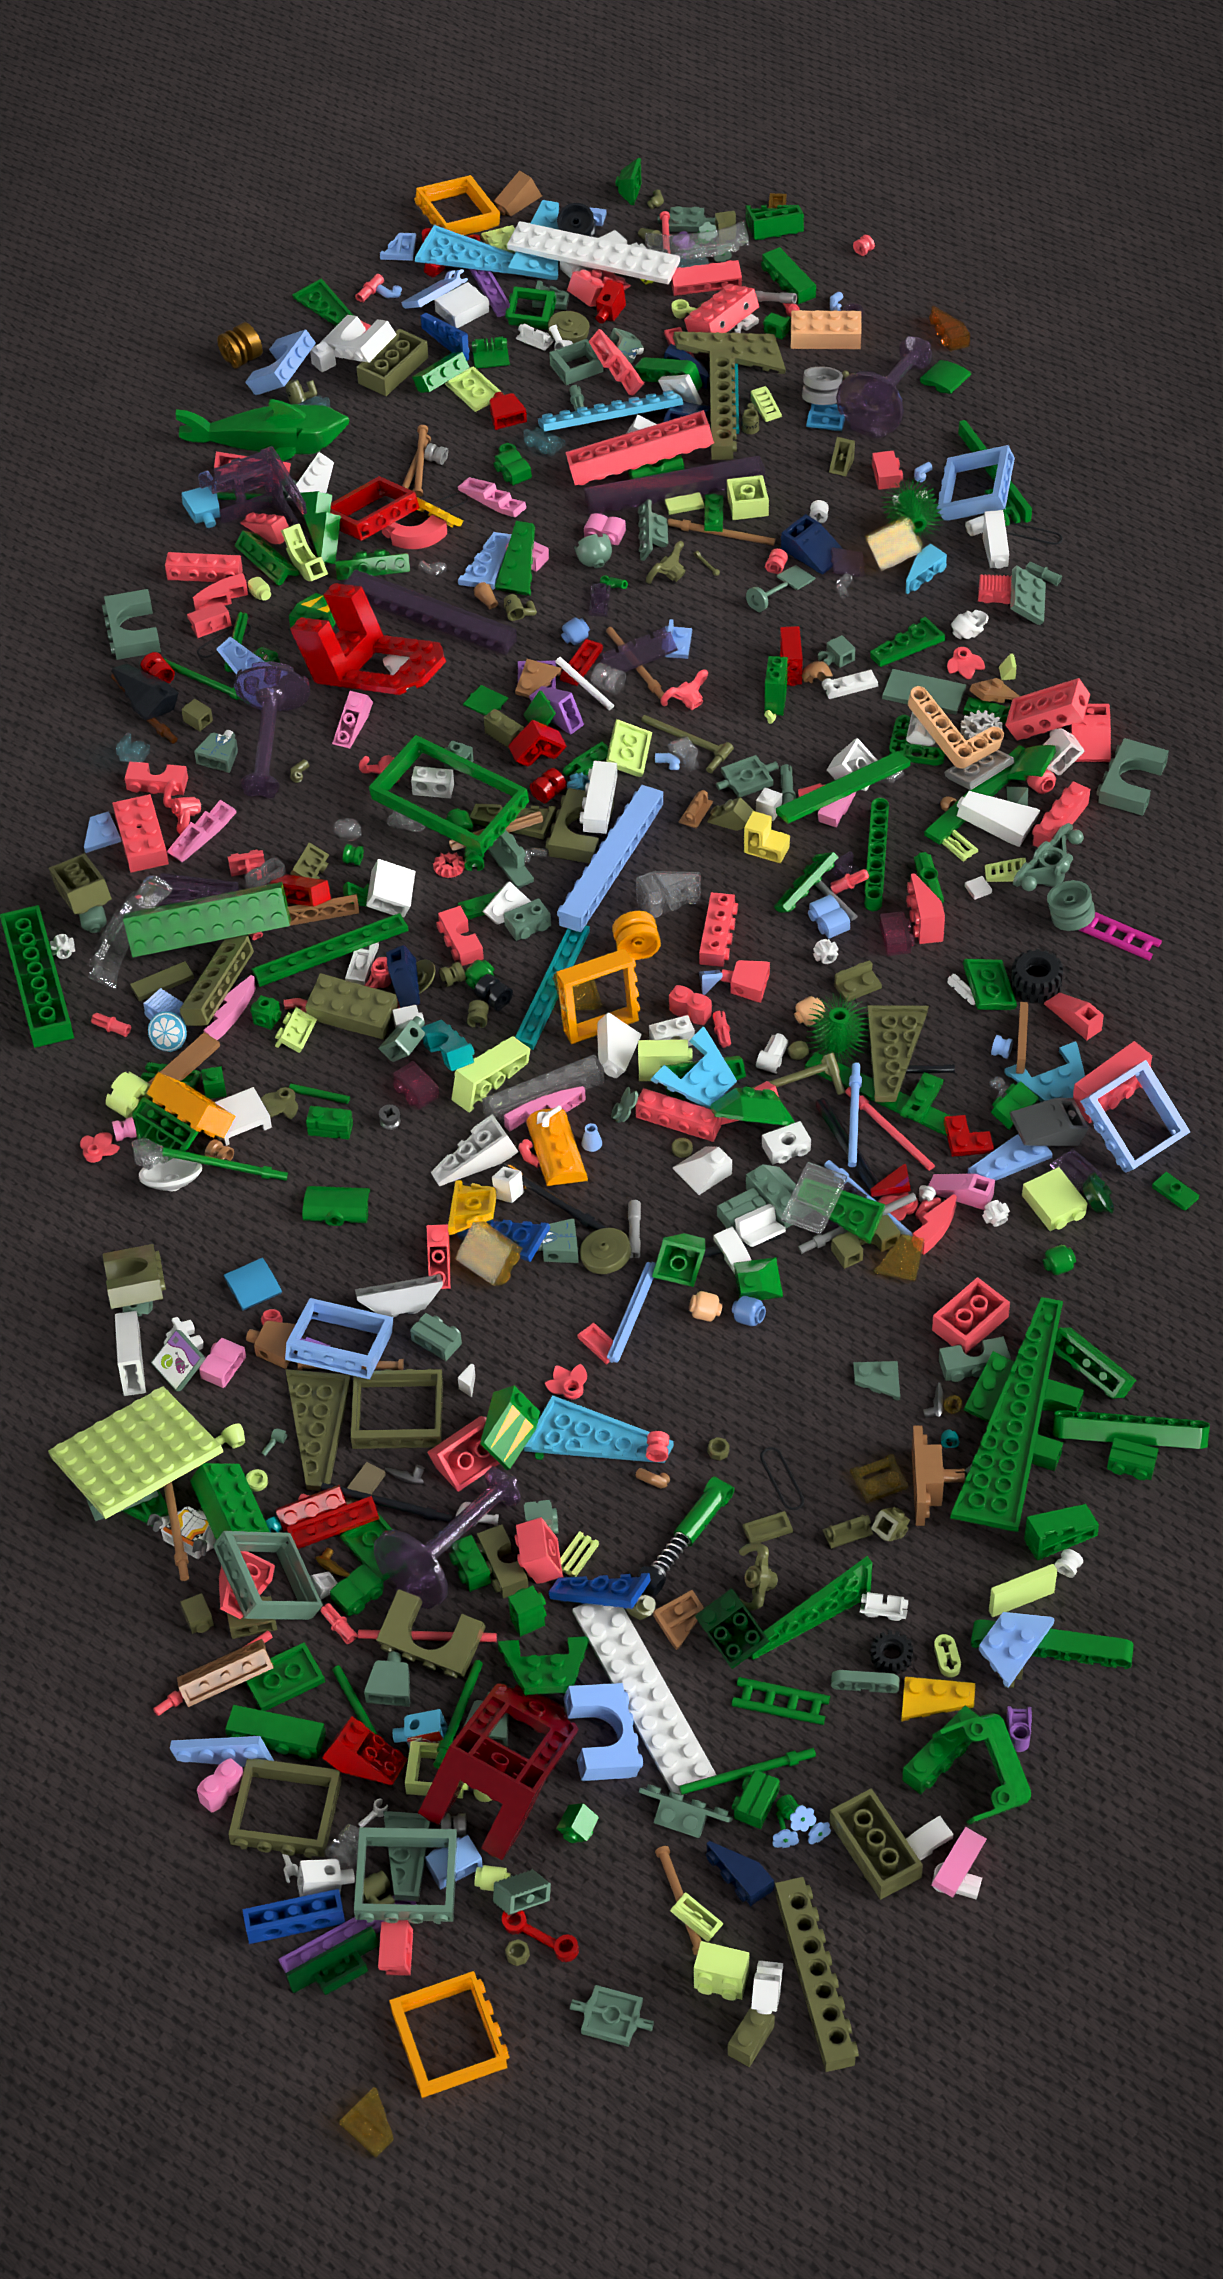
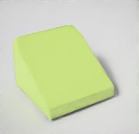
M1010 654L999 666L1001 680H1011L1016 677V662L1013 654Z

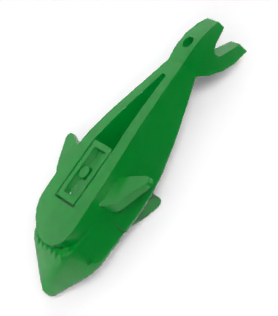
M275 399L269 400V406L242 412L209 423L205 418L195 413L176 409V420L186 424L179 427V438L191 442L203 443L211 441L244 450L274 453L269 460L281 462L292 458L295 454L317 453L322 448L328 446L349 424L348 416L330 407L288 404Z

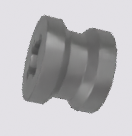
M385 1105L379 1110L380 1125L384 1129L393 1130L400 1125V1111L396 1106Z

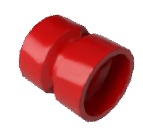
M152 652L141 661V669L144 672L167 683L173 680L175 672L160 653Z
M555 768L548 769L541 777H538L530 784L532 795L543 804L550 801L555 795L566 788L565 778Z

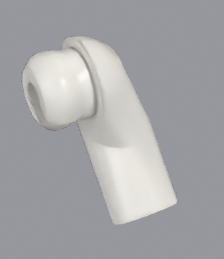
M926 1185L920 1186L919 1201L922 1202L927 1199L928 1202L932 1201L936 1196L935 1189Z

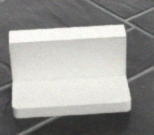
M770 1203L735 1219L736 1233L743 1242L751 1247L786 1231L785 1227L776 1221L775 1207Z

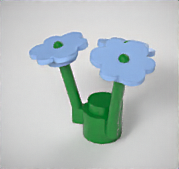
M784 1795L778 1799L777 1807L779 1811L776 1813V1816L779 1819L781 1831L773 1835L772 1844L774 1847L787 1848L790 1845L798 1844L799 1839L796 1831L800 1829L807 1831L809 1826L811 1827L808 1834L809 1844L818 1843L830 1834L831 1829L828 1822H819L815 1825L816 1817L813 1815L814 1810L812 1808L806 1809L805 1806L798 1805L792 1795ZM785 1818L792 1821L790 1825L794 1831L791 1832L786 1829Z

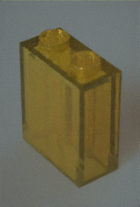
M903 516L865 535L881 571L922 552L920 547L923 544L920 537H915L913 533L915 526L911 519L907 520Z
M478 1221L472 1223L455 1259L491 1285H503L509 1280L510 1272L519 1261V1254L523 1248L485 1221Z

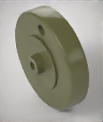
M561 311L552 315L548 321V333L553 339L554 337L551 331H549V328L553 325H557L562 340L572 341L573 344L586 339L589 335V321L580 313Z
M616 1228L596 1230L589 1234L580 1246V1258L587 1270L596 1274H608L619 1270L627 1263L632 1252L627 1235Z

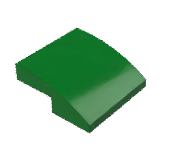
M939 360L920 378V381L924 385L935 386L936 390L940 393L951 394L971 376V373L960 365Z
M1038 745L1021 750L1007 778L1026 781L1028 775L1042 777L1056 753L1055 745Z

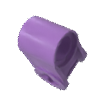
M1007 1706L1008 1733L1016 1752H1023L1029 1747L1032 1722L1031 1707L1012 1709L1011 1706Z

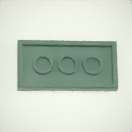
M892 669L882 699L908 704L911 690L916 686H921L928 691L943 712L956 715L966 690V684Z

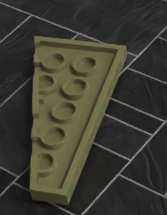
M674 332L673 339L676 349L695 354L703 352L709 354V357L710 351L731 350V357H735L736 364L749 367L756 365L763 367L762 370L765 371L773 369L779 371L778 374H785L786 369L774 334Z
M285 1369L307 1490L320 1491L322 1483H331L351 1376Z

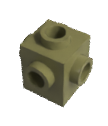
M899 1508L883 1509L876 1515L871 1530L876 1532L885 1541L901 1539L908 1531L907 1525L910 1519L904 1516L905 1513Z

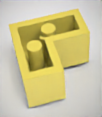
M753 811L744 827V853L781 864L790 847V835L771 830L772 816Z

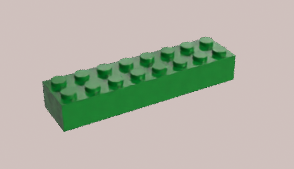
M279 882L125 913L123 921L132 957L287 927L290 926L291 918L283 883Z
M39 905L0 914L34 1048L73 1039L74 1035Z

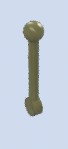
M699 551L694 552V556L699 558L713 572V575L718 576L720 574V571L712 567L701 556Z

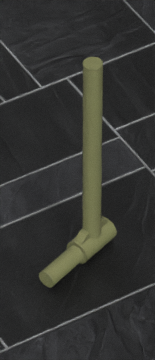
M644 715L641 720L643 723L714 752L715 758L706 768L708 773H713L717 766L734 749L733 745L729 742L718 746L647 715Z
M834 1053L823 1056L822 1064L769 1081L777 1088L825 1072V1074L832 1077L837 1094L845 1093Z

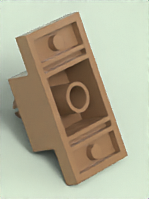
M913 1426L912 1467L915 1525L925 1526V1518H929L930 1514L929 1506H942L944 1483H965L964 1468L944 1469L942 1445H927V1434H923L922 1426Z

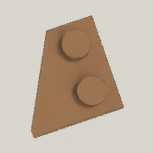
M527 659L515 694L529 698L541 686H549L550 681L562 673V668Z
M997 678L974 683L969 690L982 701L1004 703L1005 699L1013 700L1020 697L1007 687L1002 680Z
M693 1590L656 1609L653 1612V1616L668 1640L677 1650L698 1620L695 1615L703 1610L704 1607Z

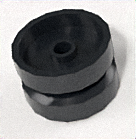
M571 203L563 207L558 213L557 224L559 230L595 237L597 231L593 212L588 206L582 203Z

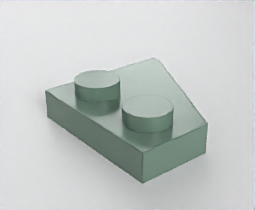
M898 1361L853 1362L855 1385L869 1388L879 1394L884 1393L892 1396L894 1400H900Z

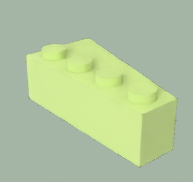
M512 1036L494 1048L488 1049L479 1057L473 1058L474 1063L455 1071L451 1100L470 1113L474 1109L473 1105L477 1101L483 1102L492 1088L497 1090L504 1083L506 1077L510 1079L528 1063L530 1048Z

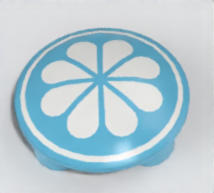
M169 1011L156 1014L148 1026L150 1041L157 1049L173 1052L180 1049L187 1036L184 1019Z

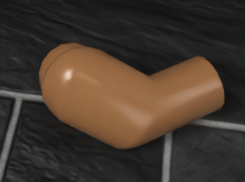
M639 1468L636 1472L637 1479L660 1489L667 1487V1484L670 1482V1477L666 1473L656 1475L643 1468Z

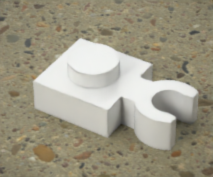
M750 314L732 329H735L734 333H741L742 329L747 331L758 324L759 319Z

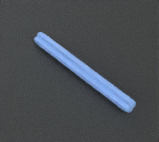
M647 1262L607 1354V1358L611 1363L619 1362L653 1281L654 1262Z

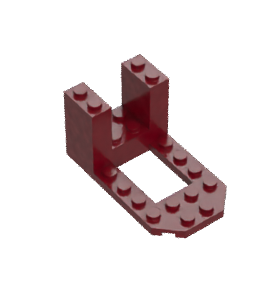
M496 1684L449 1746L418 1814L424 1816L426 1820L439 1825L454 1805L464 1783L472 1789L479 1790L490 1799L502 1803L501 1809L481 1849L490 1856L503 1860L519 1836L547 1777L575 1738L579 1730L577 1725L569 1721L565 1707L542 1694L524 1695L519 1685H516L515 1688H507L505 1684ZM505 1713L510 1714L517 1721L528 1724L535 1731L546 1734L529 1760L488 1737Z

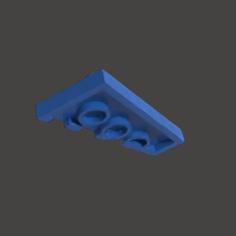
M428 313L421 315V327L451 353L463 352L466 361L469 360L470 350L467 333Z
M492 1219L457 1233L459 1239L531 1262L551 1227L549 1223L542 1222L539 1225L528 1221L512 1223L511 1220L498 1222Z
M641 1573L640 1577L631 1578L630 1574H621L620 1578L609 1579L608 1575L598 1576L593 1580H588L587 1576L558 1578L549 1590V1596L553 1600L632 1609L650 1583L651 1578L649 1573Z

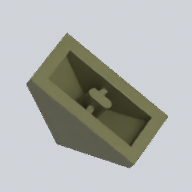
M837 437L829 473L847 476L854 461V440Z

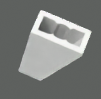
M971 791L967 793L965 798L961 797L957 804L959 808L958 817L1020 847L1030 832L1040 812L1037 808Z
M137 1311L115 1314L117 1361L124 1396L146 1393Z

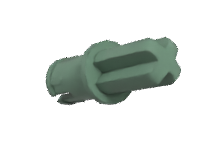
M572 385L569 389L571 395L570 402L574 405L575 411H577V408L584 407V396L581 394L580 386Z
M1029 562L1025 570L1030 574L1055 586H1058L1062 580V575L1048 570V567L1044 568L1033 562Z

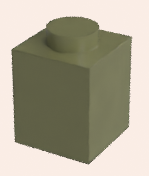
M193 699L181 709L183 721L198 731L203 730L213 721L211 708L196 699Z
M202 1593L180 1601L183 1614L192 1634L206 1632L211 1626H214L212 1615Z

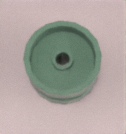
M1071 880L1059 883L1047 895L1050 915L1055 927L1065 931H1074L1086 927L1093 921L1095 907L1092 901L1091 890L1082 881Z

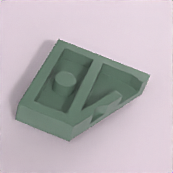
M537 281L536 289L555 291L557 300L555 309L567 310L569 293L558 290L553 286L548 288L543 285L542 281ZM532 301V307L544 308L545 301Z

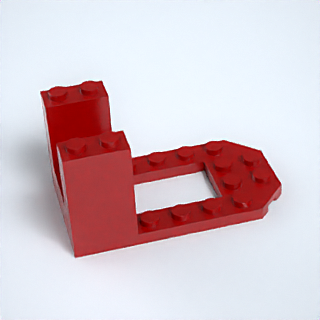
M334 583L323 594L339 628L338 633H334L329 621L304 617L298 619L290 628L312 678L318 684L401 695L406 693V689L416 685L417 688L424 686L446 663L440 642L383 635L362 586ZM375 653L410 657L394 675L359 671Z

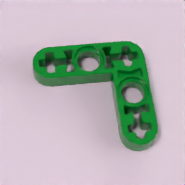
M908 715L898 716L892 733L889 755L895 753L897 746H900L899 752L913 763L941 765L944 762L945 756L942 749L909 744L906 739H896L898 736L907 737L911 719ZM903 722L906 723L905 729H901ZM918 752L921 756L915 757L912 753Z

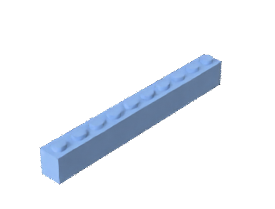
M641 785L639 790L634 792L631 802L625 806L624 813L617 818L614 828L609 830L607 839L601 842L599 851L592 856L590 865L584 868L582 877L577 879L574 889L567 894L565 903L558 908L559 926L582 932L663 805V791Z

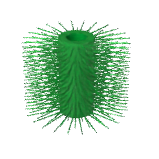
M922 485L916 492V486H914L912 490L908 489L902 491V493L900 492V495L897 494L896 496L898 497H884L895 499L892 500L893 502H881L892 503L897 507L893 509L891 504L890 506L882 507L890 508V510L888 509L884 513H890L886 517L892 518L888 523L896 525V529L892 533L898 532L899 529L902 534L905 529L906 532L901 537L903 538L909 531V535L913 532L915 537L916 532V542L918 532H924L925 527H929L926 525H938L927 522L940 521L933 519L931 516L933 515L936 518V516L943 515L935 514L941 510L935 509L939 504H933L937 499H931L935 494L928 495L929 492L925 491L924 488L921 493L919 492Z
M838 1003L836 1007L832 1005V1009L831 1007L829 1008L831 1011L821 1007L826 1011L816 1010L822 1014L821 1017L816 1014H809L823 1021L820 1023L818 1019L811 1020L818 1023L811 1025V1027L817 1030L807 1032L816 1034V1036L809 1038L816 1039L817 1041L809 1043L820 1045L809 1049L819 1048L820 1046L824 1047L817 1051L819 1053L825 1050L821 1056L830 1050L829 1054L832 1052L836 1053V1057L838 1053V1059L840 1054L846 1059L842 1051L848 1055L847 1052L849 1050L855 1056L856 1054L848 1047L850 1046V1048L856 1051L857 1049L852 1046L854 1043L855 1046H861L856 1042H868L858 1038L868 1036L859 1033L866 1030L859 1026L870 1025L862 1022L859 1023L858 1021L870 1018L858 1019L855 1022L852 1019L857 1018L859 1015L853 1013L858 1010L856 1009L852 1012L849 1009L846 1010L843 1006L845 1005L844 1003L842 1008L840 1005L838 1007Z

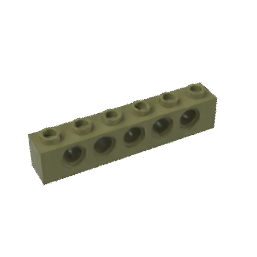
M248 935L224 939L179 1009L186 1026L209 1024L254 952Z

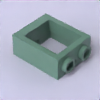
M587 339L549 352L550 366L565 385L603 372V365ZM586 356L590 361L571 369L566 364V362Z

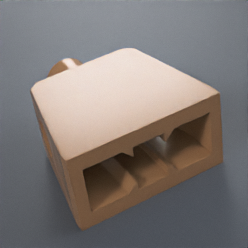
M266 1321L261 1331L249 1329L246 1341L254 1343L256 1356L286 1369L290 1362L285 1360L286 1342L296 1324Z

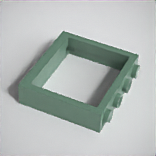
M223 1531L213 1544L245 1619L309 1620L323 1606L291 1533ZM240 1551L276 1552L298 1601H262Z
M359 1827L354 1901L355 1920H367V1923L374 1920H384L387 1923L408 1920L414 1924H419L423 1921H433L436 1924H441V1921L453 1922L457 1830ZM366 1846L448 1848L445 1905L363 1904Z

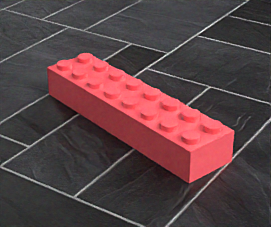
M703 410L568 451L566 456L576 486L585 485L595 479L602 480L612 474L618 475L628 469H638L645 464H655L661 459H671L681 453L688 454L694 449L707 448L714 444Z

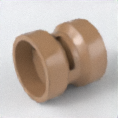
M213 1139L205 1149V1156L219 1159L226 1158L231 1161L234 1156V1149L229 1146H223L221 1141Z

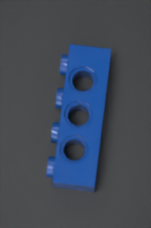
M339 1889L242 1909L249 1944L341 1925L345 1922Z

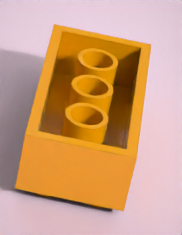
M160 1072L157 1073L146 1093L153 1098V1103L161 1107L166 1106L165 1111L172 1115L178 1114L177 1119L187 1124L190 1122L192 1129L201 1132L203 1129L205 1134L213 1138L215 1135L224 1138L236 1117L186 1083Z

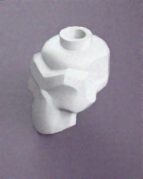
M978 610L959 614L951 623L954 630L952 633L959 639L975 638L984 630L983 625L987 623L988 615Z

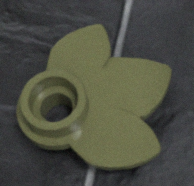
M280 1088L276 1092L267 1093L261 1098L270 1118L283 1112L286 1117L293 1119L298 1111L295 1092L291 1088Z

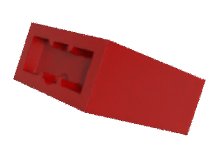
M799 626L780 627V657H788L787 685L790 686L802 684L803 658Z

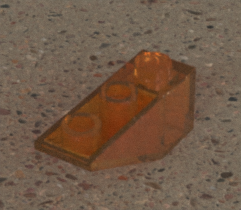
M932 306L931 314L929 315L930 323L935 325L937 335H941L943 345L947 346L949 351L969 347L970 333L964 323L939 308Z

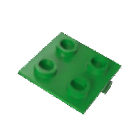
M503 336L495 337V342H493L491 337V343H488L487 338H485L486 343H484V339L472 341L476 369L510 365L507 338H503Z

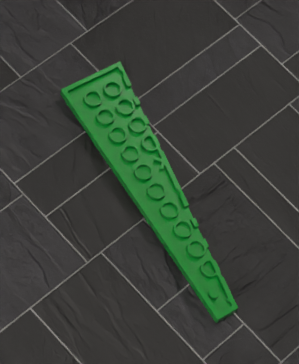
M1041 1297L1015 1363L1011 1368L1010 1375L982 1438L978 1452L967 1474L963 1488L954 1505L951 1519L1018 1532L1063 1301Z

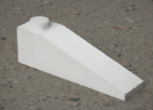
M493 1114L477 1124L471 1130L472 1135L466 1141L461 1140L457 1144L459 1148L453 1154L447 1155L434 1168L431 1174L439 1186L502 1164L518 1153V1150Z

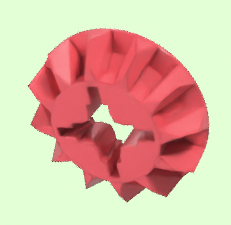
M448 851L445 855L441 853L440 857H435L433 867L439 876L452 878L463 872L465 862L463 856H458L457 852L451 854Z

